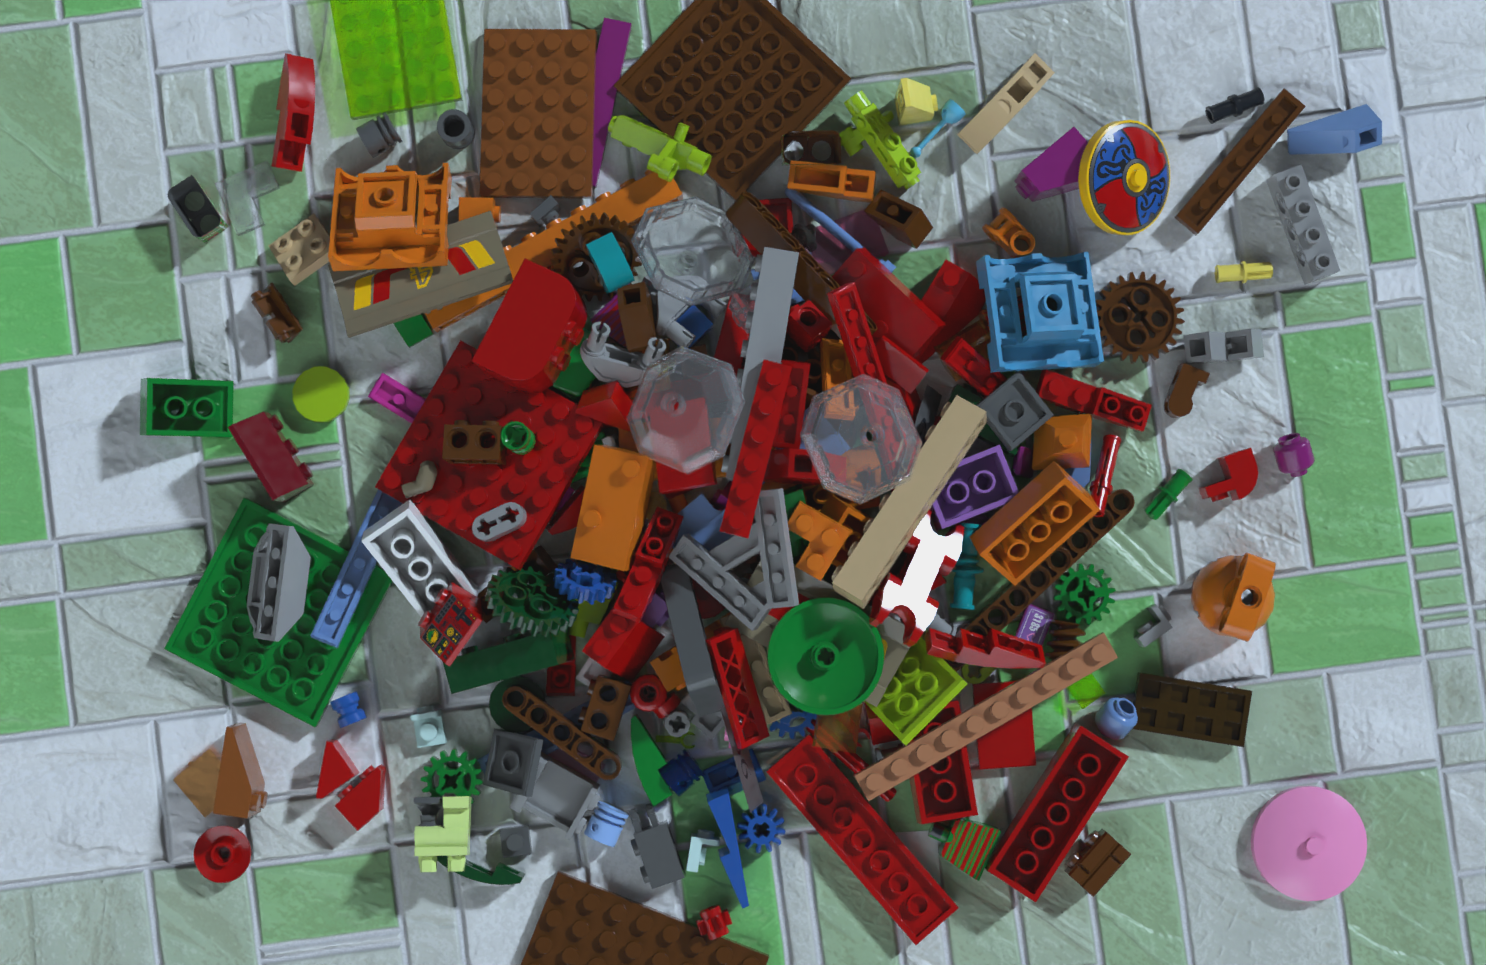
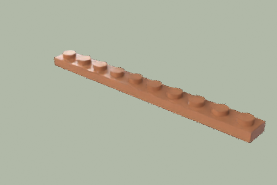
M1101 632L1047 663L1044 668H1038L854 774V777L867 800L870 801L1112 662L1118 656L1105 633Z

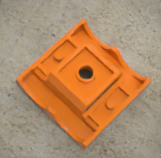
M443 163V166L438 171L428 175H418L416 171H403L398 165L386 166L384 172L358 173V177L347 174L342 168H336L328 252L332 271L448 266L449 199H451L452 184L449 163ZM416 201H418L417 228L414 223Z

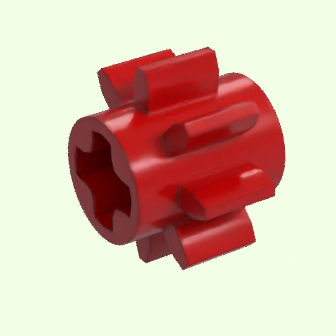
M718 904L699 912L701 919L696 922L701 936L707 934L709 940H713L729 933L727 925L732 924L728 909L721 911Z

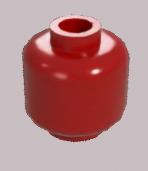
M655 674L641 675L634 681L630 689L632 703L636 708L647 712L659 709L664 704L668 693L660 678Z

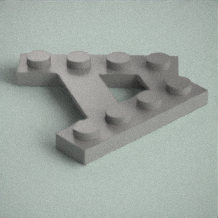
M783 488L760 491L755 511L756 523L751 526L748 539L733 536L708 551L690 534H684L669 555L671 560L752 631L758 629L772 608L799 605ZM760 552L764 581L750 588L731 569Z

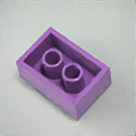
M1000 445L962 459L931 506V518L936 530L944 529L1007 504L1019 493Z

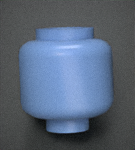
M1118 697L1110 698L1095 715V722L1099 732L1104 737L1114 740L1123 739L1138 721L1134 704L1125 698Z

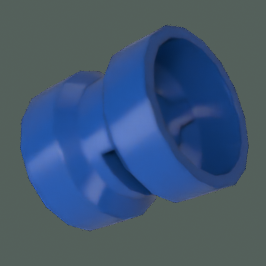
M357 691L330 702L332 709L337 711V714H341L337 719L340 728L367 718L363 709H357L360 700Z

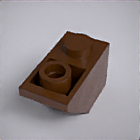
M645 282L625 285L617 289V296L627 350L629 353L646 350L649 339L656 337L653 301Z

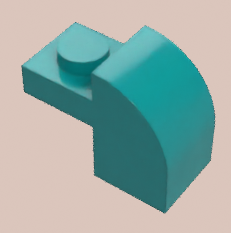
M612 232L586 244L588 254L599 273L601 284L606 294L617 292V289L635 281L629 264Z

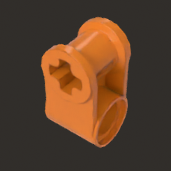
M1002 207L999 210L1000 214L989 225L985 224L982 227L983 231L1012 258L1030 255L1035 247V238L1019 223L1009 210ZM1019 239L1026 241L1028 250L1018 251L1014 247V241Z

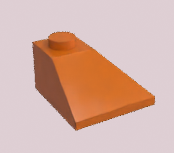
M1092 415L1052 416L1034 432L1032 469L1044 470L1053 461L1063 469L1089 467Z

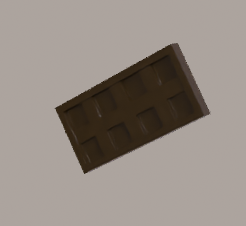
M1138 672L1133 700L1138 721L1133 729L1244 747L1252 691Z

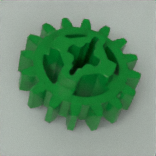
M1082 563L1077 564V571L1070 567L1067 570V576L1061 575L1059 577V580L1062 581L1061 585H1053V588L1058 590L1059 594L1052 598L1053 600H1060L1061 603L1056 607L1057 611L1065 609L1066 612L1063 618L1068 620L1074 616L1075 624H1079L1082 618H1084L1086 625L1091 624L1092 617L1097 621H1101V612L1110 613V610L1106 607L1107 603H1115L1114 599L1109 598V594L1116 591L1115 588H1108L1107 584L1112 581L1111 577L1103 579L1102 575L1105 570L1099 569L1094 572L1093 564H1089L1086 570H1084ZM1087 575L1093 577L1100 587L1092 585ZM1075 578L1074 586L1070 591H1066L1069 582ZM1083 588L1090 592V596L1085 597V602L1083 598L1078 597V592H1082ZM1102 597L1100 604L1097 608L1093 609L1094 602L1097 598ZM1068 601L1076 603L1080 613L1073 610L1069 606Z
M452 749L450 756H448L447 752L443 750L440 752V760L436 756L430 758L433 766H424L423 769L428 772V775L421 777V781L427 782L428 786L422 789V792H430V797H442V799L445 793H454L456 796L472 797V794L479 796L482 791L476 786L483 784L484 779L477 778V775L483 770L482 768H474L473 765L477 761L476 758L470 761L467 760L468 752L465 751L461 756H458L457 749ZM454 761L462 765L459 768L450 767L445 762ZM435 772L439 776L438 787H435L434 784ZM461 772V775L456 780L457 785L452 784L444 789L449 776ZM470 773L471 777L470 788L465 784L466 774Z

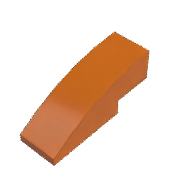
M793 160L790 162V164H823ZM833 164L790 165L787 189L818 196L871 203L874 199L876 172L850 169L847 166Z

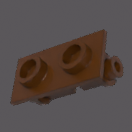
M270 283L263 292L258 290L251 295L253 299L251 303L255 306L261 317L271 316L272 319L267 320L266 325L276 340H280L281 343H291L303 330L298 319L293 315L283 296L278 292L273 283Z

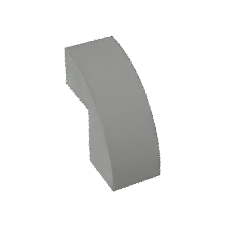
M1244 329L1231 332L1208 331L1183 335L1186 363H1214L1264 357L1261 329Z

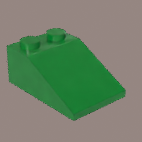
M141 379L140 435L233 437L228 427L233 424L234 381Z

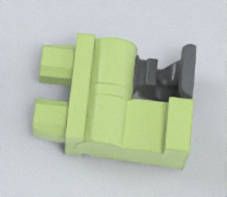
M456 796L443 797V799L442 797H414V804L417 805L422 813L420 815L421 824L415 826L414 856H418L420 872H437V856H448V872L464 871L466 855H470L472 797ZM443 805V825H437V814Z

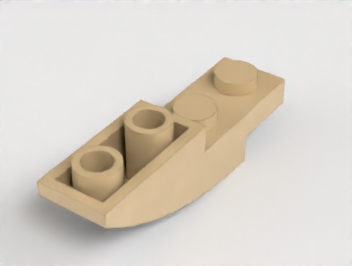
M1034 53L957 135L978 154L1031 100L1055 72Z

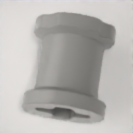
M676 708L664 717V726L669 735L681 737L688 732L690 721L688 714L684 710ZM676 716H680L681 721L685 723L684 725H679L678 729H674L673 724L669 722L670 720H675Z

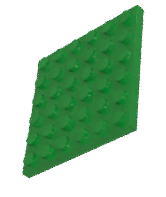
M243 498L164 649L305 723L317 727L393 581L383 568L375 566L338 648L311 638L310 635L349 551L256 502ZM268 524L294 526L311 557L304 614L279 642L254 638V628L250 623L247 611L253 553L260 538L266 532Z

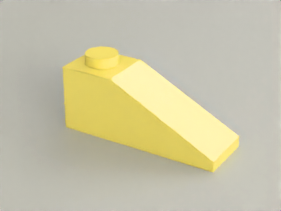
M908 78L900 79L894 97L899 126L931 121L934 112L938 111L936 95H931L930 87Z

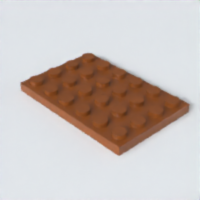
M484 29L479 192L481 197L548 198L551 195L553 198L593 199L597 32L595 29Z

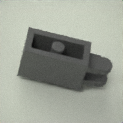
M652 803L646 804V812L650 818L651 826L642 828L640 816L635 808L629 810V814L635 829L633 834L635 839L631 840V845L635 856L641 855L644 866L640 867L644 882H650L651 888L654 889L685 878V871L668 821L659 822Z

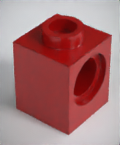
M808 300L801 306L799 304L794 305L789 310L786 333L806 353L819 344L822 338L825 339L827 337L832 322Z

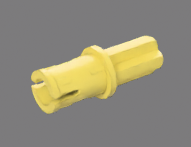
M1241 261L1240 264L1215 266L1216 283L1231 281L1246 283L1247 280L1270 279L1273 276V266L1270 262L1246 264L1245 261Z

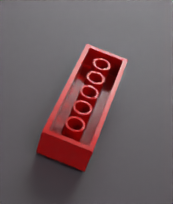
M1075 723L994 848L985 869L1029 899L1037 902L1129 756L1083 726Z

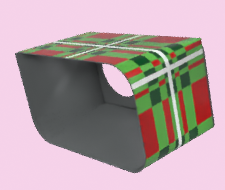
M190 175L168 191L169 201L191 234L204 243L229 227L194 176ZM191 192H199L204 197V205L198 211H191L185 205V198ZM206 215H214L219 219L220 224L208 233H204L200 227L202 218Z

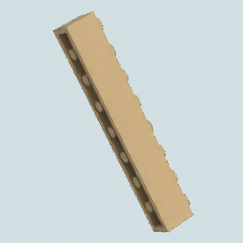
M956 395L952 403L947 402L940 414L941 420L937 426L933 424L929 428L925 436L927 441L921 449L918 447L913 452L910 458L911 465L906 472H900L894 483L895 489L891 495L886 494L879 505V513L875 519L871 517L863 529L865 534L859 542L855 541L847 554L849 558L843 566L839 565L832 575L834 591L863 609L987 423V411Z

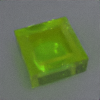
M1092 673L1067 687V690L1081 709L1086 708L1106 693Z

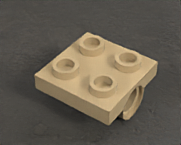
M313 213L268 245L294 286L329 262L330 234Z

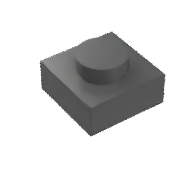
M550 195L530 212V215L540 228L544 224L547 225L556 220L561 209L558 202Z
M529 825L500 829L503 858L532 854Z

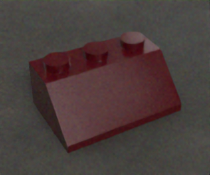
M263 411L228 427L273 501L286 503L314 485L310 479L313 477L312 471L305 462L300 463L296 456L299 453L296 445L290 438L286 440L281 432L284 429L283 424L275 414L271 416L270 413Z

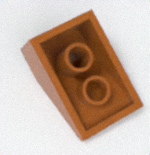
M237 723L226 727L213 814L247 819L261 812V808H265L268 793L264 791L265 782L246 723Z

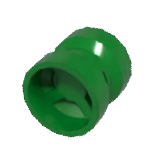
M514 421L503 427L501 432L502 443L513 453L523 455L529 453L534 448L535 435L523 423Z

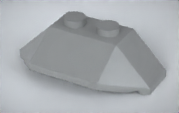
M268 524L266 532L254 549L247 599V611L250 623L254 628V638L279 642L304 614L311 557L294 526Z

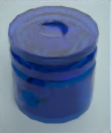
M686 748L682 750L683 754H677V759L675 757L658 770L679 797L695 784V780L699 781L701 779L700 776L704 777L706 775L703 768Z

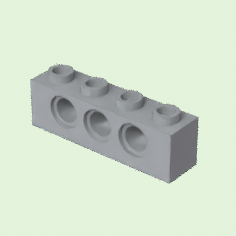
M1302 165L1281 171L1266 180L1304 285L1339 272V265Z

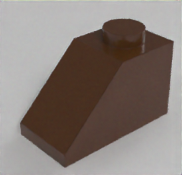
M883 190L878 192L873 201L864 210L871 219L894 238L915 249L919 247L933 229L921 208Z

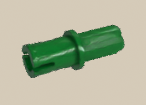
M1178 468L1177 472L1164 487L1160 486L1158 488V494L1145 507V513L1151 519L1157 520L1172 502L1176 503L1178 501V495L1193 479L1185 471Z

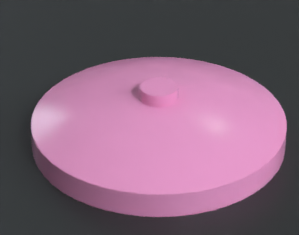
M1297 786L1278 793L1262 807L1252 828L1251 850L1257 869L1273 888L1294 899L1319 901L1338 895L1355 881L1365 862L1367 836L1359 814L1346 799L1335 792L1321 787Z

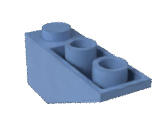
M1365 104L1288 129V153L1290 155L1357 153L1381 145L1382 121Z

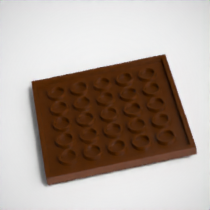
M695 0L613 86L659 131L674 137L679 123L688 125L689 129L684 142L698 147L699 150L712 156L711 163L705 174L735 201L743 191H747L781 156V136L788 131H804L851 82V78L768 0ZM789 136L783 142L784 151L794 142L797 136Z

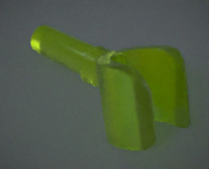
M688 731L681 737L656 735V742L681 744L686 749H692L695 745H685L684 737L695 734Z

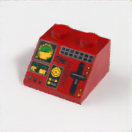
M451 582L447 589L442 588L434 601L436 605L431 612L426 611L418 623L421 640L449 667L483 621L481 599Z

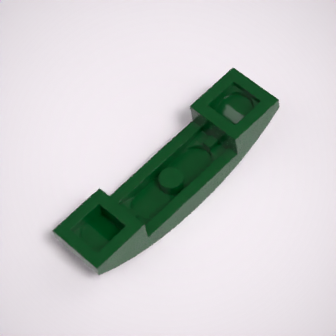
M437 856V861L448 868V856ZM466 860L464 871L455 872L471 880L496 885L518 884L522 882L525 873L499 862L493 872L469 860Z

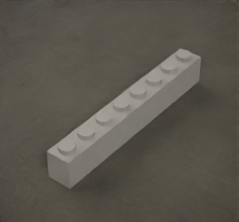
M764 247L763 255L757 254L755 271L760 272L759 282L752 283L750 300L755 301L754 312L748 311L745 325L746 329H751L749 340H743L740 357L746 358L744 369L738 368L735 385L741 386L739 398L733 397L731 414L736 415L735 427H728L726 443L732 444L730 455H724L721 472L727 473L726 480L733 481L763 360L781 364L799 252Z

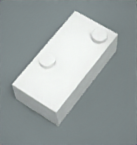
M411 499L363 532L362 543L421 617L426 611L431 612L436 605L434 603L436 596L442 588L447 589L451 582L478 597V586Z

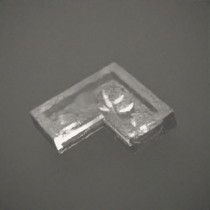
M267 161L215 183L238 236L265 225L254 199L280 189L271 166Z

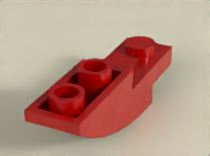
M285 53L276 110H280L271 166L302 172L306 144L311 145L315 111L314 61L310 58Z
M1047 369L1042 370L1036 393L1042 400L1056 404L1055 406L1079 414H1091L1092 418L1144 432L1152 407L1151 404L1103 387H1095Z
M659 507L656 508L635 554V561L613 607L614 614L638 623L641 622L646 608L651 603L662 578L684 516Z

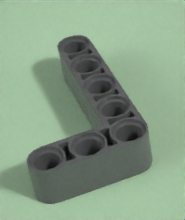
M677 564L666 566L661 578V584L687 690L700 717L719 712L725 705L705 641L707 638L692 578Z

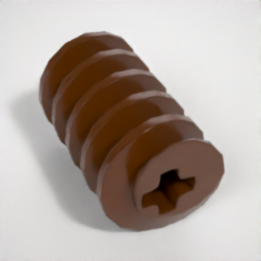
M1052 619L1051 623L1057 626L1058 629L1050 630L1049 634L1055 637L1056 640L1047 642V646L1054 649V652L1045 653L1044 656L1052 661L1082 644L1083 642L1079 641L1077 637L1085 636L1086 632L1079 628L1080 624Z

